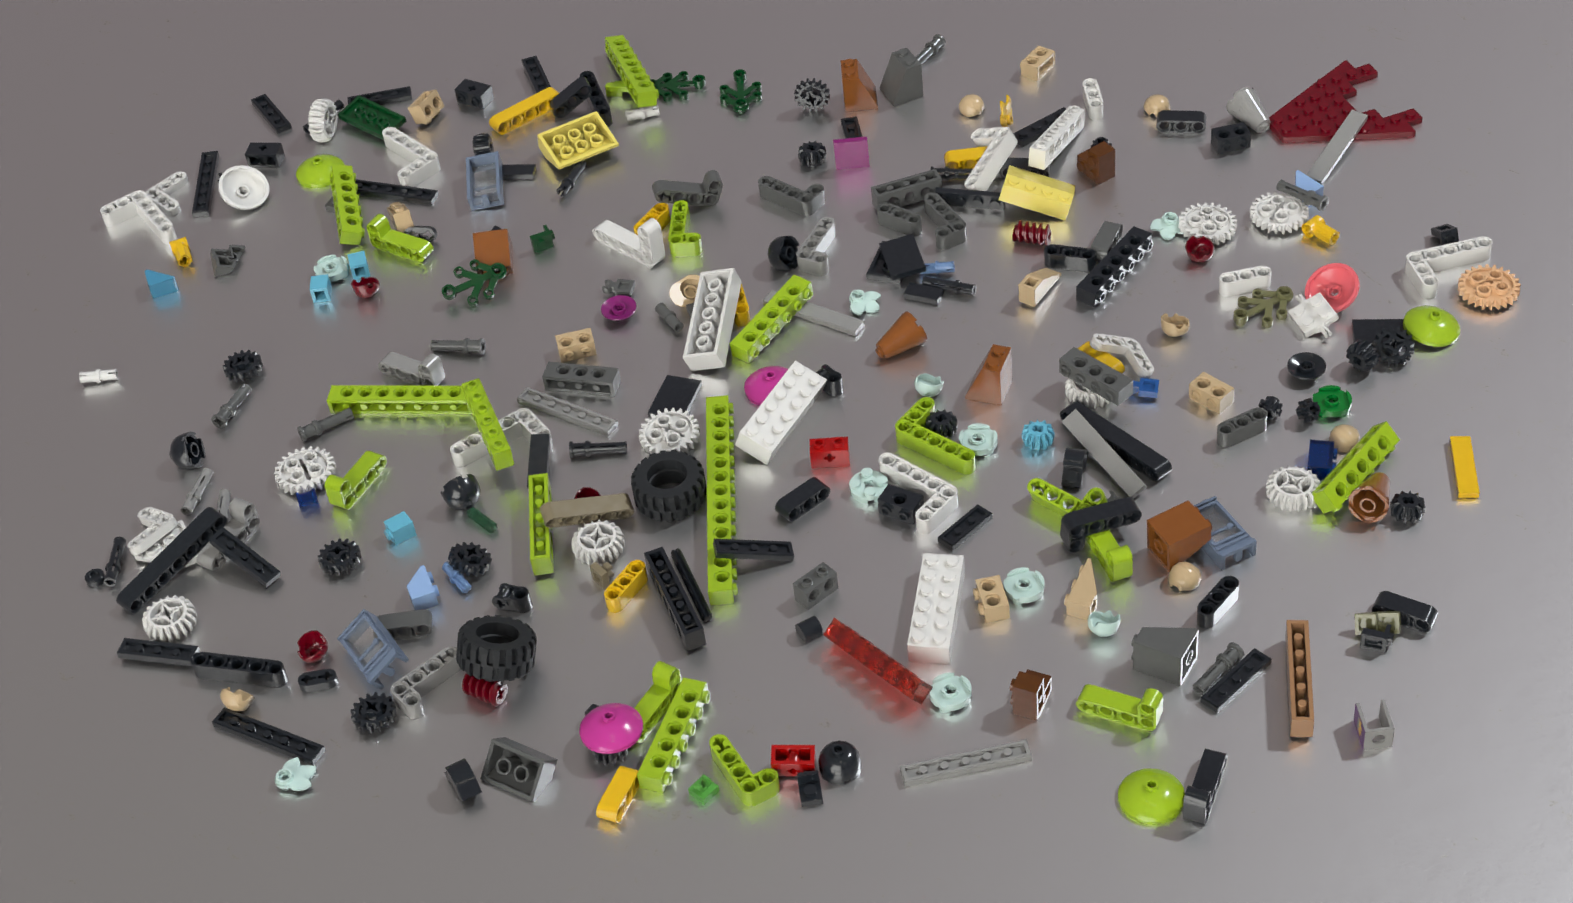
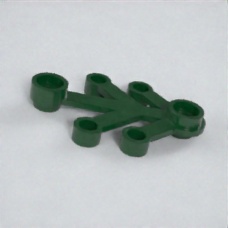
M738 69L733 73L734 81L737 83V91L728 85H721L720 94L722 95L720 96V103L723 105L730 104L733 106L734 111L743 113L749 109V104L753 101L758 102L762 100V93L760 92L762 86L760 82H753L750 87L744 90V82L747 79L746 71ZM752 93V95H751L750 97H748L747 99H744L746 96H748L749 94ZM729 95H731V96H733V97H735V98H737V99L734 100V99L730 98Z
M687 71L679 72L674 78L671 73L667 72L657 80L650 79L654 83L655 89H658L659 95L663 96L665 102L672 101L673 96L671 92H666L663 89H668L678 94L680 100H687L689 98L688 91L682 90L680 87L695 86L696 89H702L706 85L704 75H696L692 78V81H687L689 79Z
M477 259L471 260L470 268L472 271L483 270L487 272L481 275L464 270L458 266L453 271L455 277L458 279L465 277L471 280L455 287L451 284L445 285L442 288L443 297L447 300H452L458 293L474 287L471 295L467 298L469 306L475 307L479 303L478 296L484 282L491 279L488 288L483 291L484 297L487 300H491L495 296L494 289L498 280L503 279L507 274L506 267L501 263H494L491 266L481 263ZM487 292H492L491 295H486Z

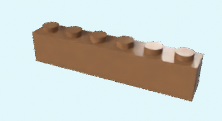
M1287 620L1285 641L1290 737H1313L1314 707L1308 620Z

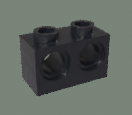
M1244 122L1212 128L1211 144L1217 154L1250 148L1251 133Z

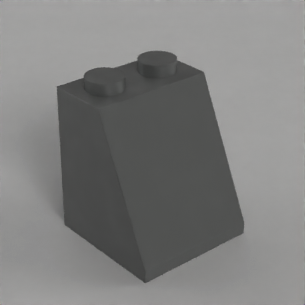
M908 48L892 52L880 85L881 92L893 106L923 97L922 66Z
M1142 627L1139 634L1134 635L1131 646H1133L1131 656L1133 670L1181 686L1198 656L1199 629Z

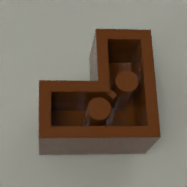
M1103 141L1078 154L1077 169L1098 185L1115 177V149Z
M1028 669L1026 673L1019 671L1016 679L1013 678L1010 684V691H1012L1010 704L1013 705V714L1038 720L1052 690V678L1050 675Z

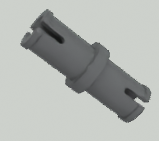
M659 303L655 307V311L662 317L663 322L669 324L675 332H680L683 329L684 324L679 321L674 311H670L664 303Z

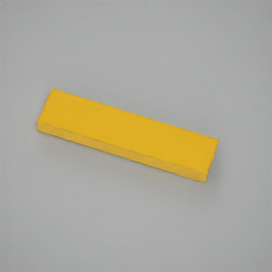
M1450 436L1449 442L1458 498H1479L1480 492L1471 437Z

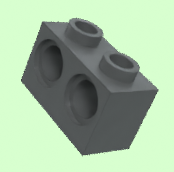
M822 562L793 583L795 600L807 610L811 609L839 589L837 572Z

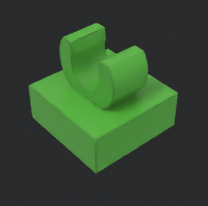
M705 774L688 788L689 794L704 805L720 791L719 786Z

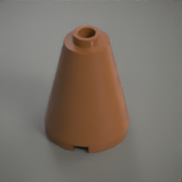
M908 311L902 313L876 343L875 351L880 358L888 359L926 342L927 335L921 325L918 326L915 323L917 319Z
M1376 472L1351 492L1348 507L1353 516L1361 521L1369 520L1371 523L1378 522L1386 516L1389 510V477L1384 473Z

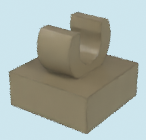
M594 562L590 565L592 579L601 588L606 589L610 585L609 579L614 576V573L611 571L613 566L608 562L602 566Z

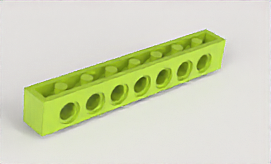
M624 35L605 37V52L637 107L657 105V99H659L658 89H655L654 83L651 82L650 76L646 74V70L642 67L641 61L638 60L637 54H634L629 41L625 39Z
M332 385L327 398L331 414H336L347 408H350L353 414H471L462 386Z

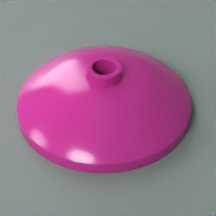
M767 366L753 372L744 384L745 395L748 400L760 406L788 369L781 366Z
M621 703L604 704L591 710L583 718L579 728L582 743L594 752L601 754L618 753L630 748L639 740L643 732V720L639 712L629 705Z

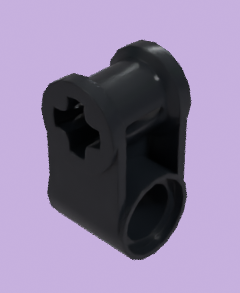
M826 364L822 365L821 369L816 373L827 379L823 391L830 396L841 395L844 391L841 374Z
M507 583L500 585L498 594L492 599L493 605L501 610L526 613L533 607L529 590L526 587Z

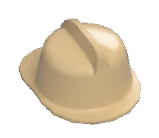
M688 275L674 283L669 290V297L672 302L680 307H686V305L694 303L700 276Z

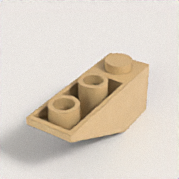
M394 202L390 204V207H387L396 231L404 233L408 227L414 226L409 209L403 203Z
M1043 268L1027 274L1018 285L1019 301L1035 307L1059 279L1061 273Z
M1090 558L1087 559L1085 565H1081L1079 577L1074 579L1070 594L1067 593L1064 599L1066 615L1087 620L1088 616L1095 612L1097 608V590Z

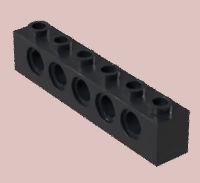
M1133 226L1076 286V300L1092 307H1096L1102 302L1105 296L1113 291L1119 281H1122L1124 276L1133 269L1134 265L1141 261L1143 256L1152 249V233Z
M660 547L645 552L647 570L686 650L689 651L706 645L704 628L664 548Z

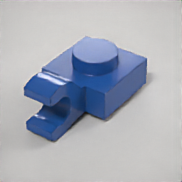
M1140 378V382L1133 380L1132 395L1138 392L1140 397L1157 398L1159 380Z

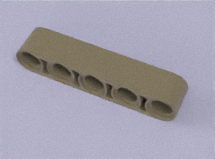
M626 493L544 503L540 507L545 526L548 528L591 523V520L598 522L599 519L601 522L605 520L626 519L635 512L629 495Z

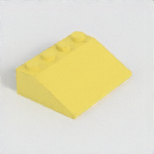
M597 111L537 134L538 146L542 154L559 170L619 146V143Z
M1009 165L999 200L1066 221L1076 185Z

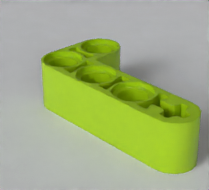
M684 200L676 201L672 207L668 235L670 253L676 257L698 256L703 252L701 235L698 233H688L690 214L688 203Z
M377 214L366 226L370 242L377 249L417 262H423L434 251V247L429 241L392 230L388 219L383 214Z
M366 451L343 478L329 475L325 481V490L330 504L347 510L350 509L385 469L387 464L386 456Z
M1040 478L1030 480L1027 485V489L1035 502L1061 516L1072 511L1108 502L1101 488L1090 489L1083 500H1080Z
M1110 530L1085 536L1087 543L1111 582L1132 576L1133 557L1128 545L1120 547Z
M658 661L653 668V685L634 708L639 712L643 720V732L637 741L639 744L646 739L667 712L682 681L679 668L662 661Z
M1087 684L1083 687L1076 701V706L1082 712L1146 731H1153L1156 729L1163 713V695L1157 689L1147 688L1142 699Z
M717 734L711 737L709 745L712 759L744 805L756 806L779 793V777L775 769L766 768L752 774L725 735Z

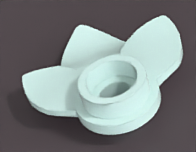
M1166 212L1161 219H1155L1150 226V230L1160 231V236L1165 240L1173 239L1176 233L1184 234L1180 233V228H1178L1179 219L1174 212Z
M853 290L849 296L851 311L856 315H861L864 311L866 313L878 312L879 305L876 300L881 297V294L875 291L864 293L863 290Z
M293 758L287 761L283 769L276 773V786L281 789L290 788L293 791L306 790L312 786L309 780L314 777L317 768L312 765H300L299 758Z

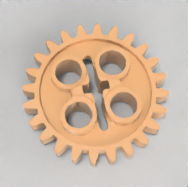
M1486 264L1485 267L1478 265L1477 269L1472 266L1471 271L1466 269L1465 274L1462 273L1461 278H1459L1457 290L1459 291V296H1463L1462 300H1468V304L1475 303V308L1480 305L1482 310L1485 307H1489L1490 310L1496 307L1500 310V306L1507 308V304L1513 305V301H1517L1521 283H1519V278H1515V274H1510V270L1503 271V267L1497 269L1496 265H1493L1491 268Z

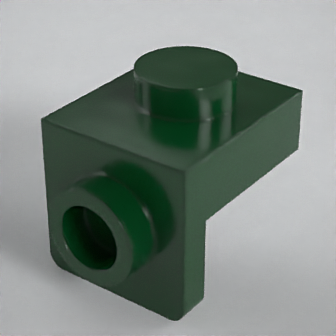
M543 225L544 232L530 236L534 253L554 247L553 240L555 236L552 229L549 230L547 225Z

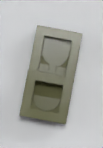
M1400 611L1354 614L1355 635H1361L1363 628L1385 632L1387 624L1391 625V633H1401Z

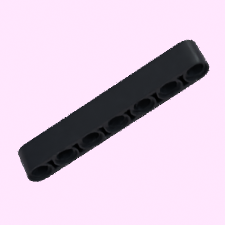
M1074 401L1060 412V417L1063 421L1076 409L1126 464L1152 481L1157 482L1172 470L1171 463L1164 456L1080 402Z
M207 507L118 594L116 602L131 614L140 611L210 541L209 539L226 525L227 518L213 507Z

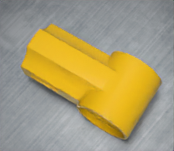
M1315 215L1301 227L1305 236L1309 238L1316 236L1331 246L1337 242L1340 236V232L1326 225L1324 219L1319 215Z
M186 237L170 241L169 243L174 256H176L178 265L183 267L190 266L193 260Z

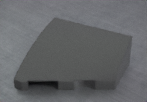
M229 245V249L211 248L210 256L214 277L227 275L235 269L245 251L244 245Z

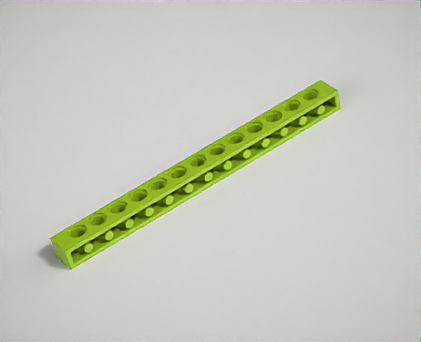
M728 395L706 397L707 553L710 606L734 604V595H738L737 583H734V580H737V569L734 568L737 565V559L715 558L713 547L714 538L733 539L736 536V525H733V522H736L735 510L732 511V508H736L735 496L732 497V494H736L735 483H732L735 480V470L732 469V467H735L734 455H731L735 453L734 442H731V440H734V429H731V427H734V418L730 416V414H734L733 403H729Z

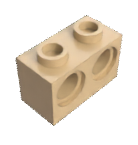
M1038 45L1021 61V76L1035 81L1040 80L1055 65V51Z
M435 89L424 91L408 107V110L416 125H426L432 121L434 116L440 113L444 104Z
M591 328L555 335L561 363L597 355Z
M1202 372L1189 384V398L1220 414L1234 402V388Z
M1000 575L976 579V588H973V596L975 601H979L977 604L979 615L984 616L986 623L1009 619V602Z

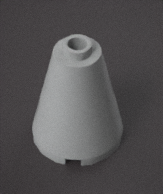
M1245 87L1234 93L1233 100H1229L1226 105L1228 113L1244 122L1257 133L1266 132L1270 127L1271 121L1255 89Z

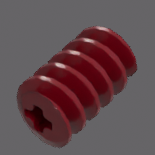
M1019 220L1018 224L1014 226L1012 240L1015 242L1018 239L1020 243L1025 240L1027 244L1032 242L1033 245L1039 243L1040 246L1044 244L1046 246L1050 245V225L1047 224L1046 228L1043 229V224L1040 223L1037 228L1036 222H1033L1030 227L1029 221H1026L1025 225H1023L1022 220Z
M465 674L462 681V690L465 694L496 707L501 705L506 699L508 685H503V682L498 681L490 682L486 681V679H476L473 675Z

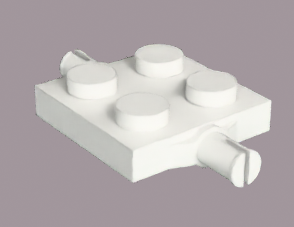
M1319 292L1307 300L1301 293H1299V296L1296 295L1295 299L1299 304L1288 310V314L1305 337L1308 338L1318 332H1322L1325 338H1329L1328 335L1331 337L1332 332L1328 327L1333 322L1339 320V317L1323 295Z

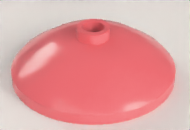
M1331 263L1322 266L1308 279L1305 287V298L1307 300L1320 292L1336 313L1341 312L1354 302L1359 293L1360 281L1358 275L1346 264Z

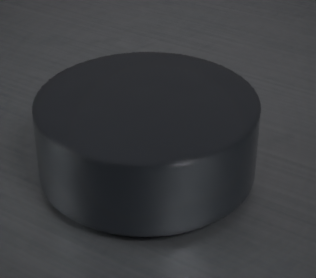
M92 569L85 575V581L89 587H99L104 583L105 574L101 569Z

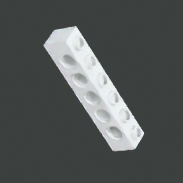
M1075 105L1069 106L1029 148L1028 166L1045 170L1084 128L1086 109Z

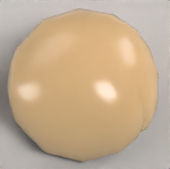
M974 94L966 95L959 103V110L966 117H973L977 114L981 115L983 109H985L982 98Z
M1159 94L1148 97L1143 105L1144 110L1149 116L1154 114L1157 117L1160 111L1171 110L1169 100Z
M1167 313L1161 316L1162 331L1168 336L1178 337L1184 335L1190 329L1189 319L1184 316H1178L1177 313L1173 317H1168Z
M1342 424L1332 429L1328 443L1337 452L1349 453L1359 442L1360 435L1353 426Z
M1178 562L1171 568L1168 575L1169 586H1176L1180 592L1183 590L1191 591L1198 587L1201 581V573L1196 566L1189 562Z
M230 687L222 689L220 693L222 703L228 709L235 712L247 710L255 699L253 695L241 689H237L232 693Z

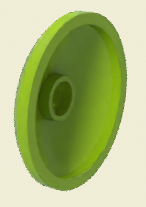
M329 154L310 157L298 167L296 171L297 180L301 185L308 188L331 185L330 173L332 164L344 165V162L340 158Z
M1418 306L1410 309L1403 319V327L1407 330V334L1412 335L1414 340L1424 345L1433 347L1448 346L1453 344L1460 335L1458 321L1449 312L1439 307Z
M1154 768L1137 770L1125 777L1119 786L1118 802L1120 808L1129 818L1139 823L1148 825L1163 824L1177 817L1183 809L1184 788L1175 776L1164 770Z

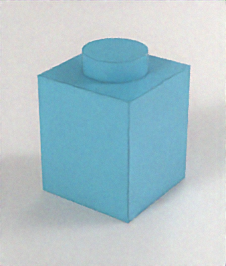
M360 251L347 254L353 280L369 277L370 271L365 252Z
M328 274L311 276L310 293L313 303L331 301L332 286Z
M405 511L383 521L386 528L384 530L386 538L392 540L396 546L417 535L413 521Z

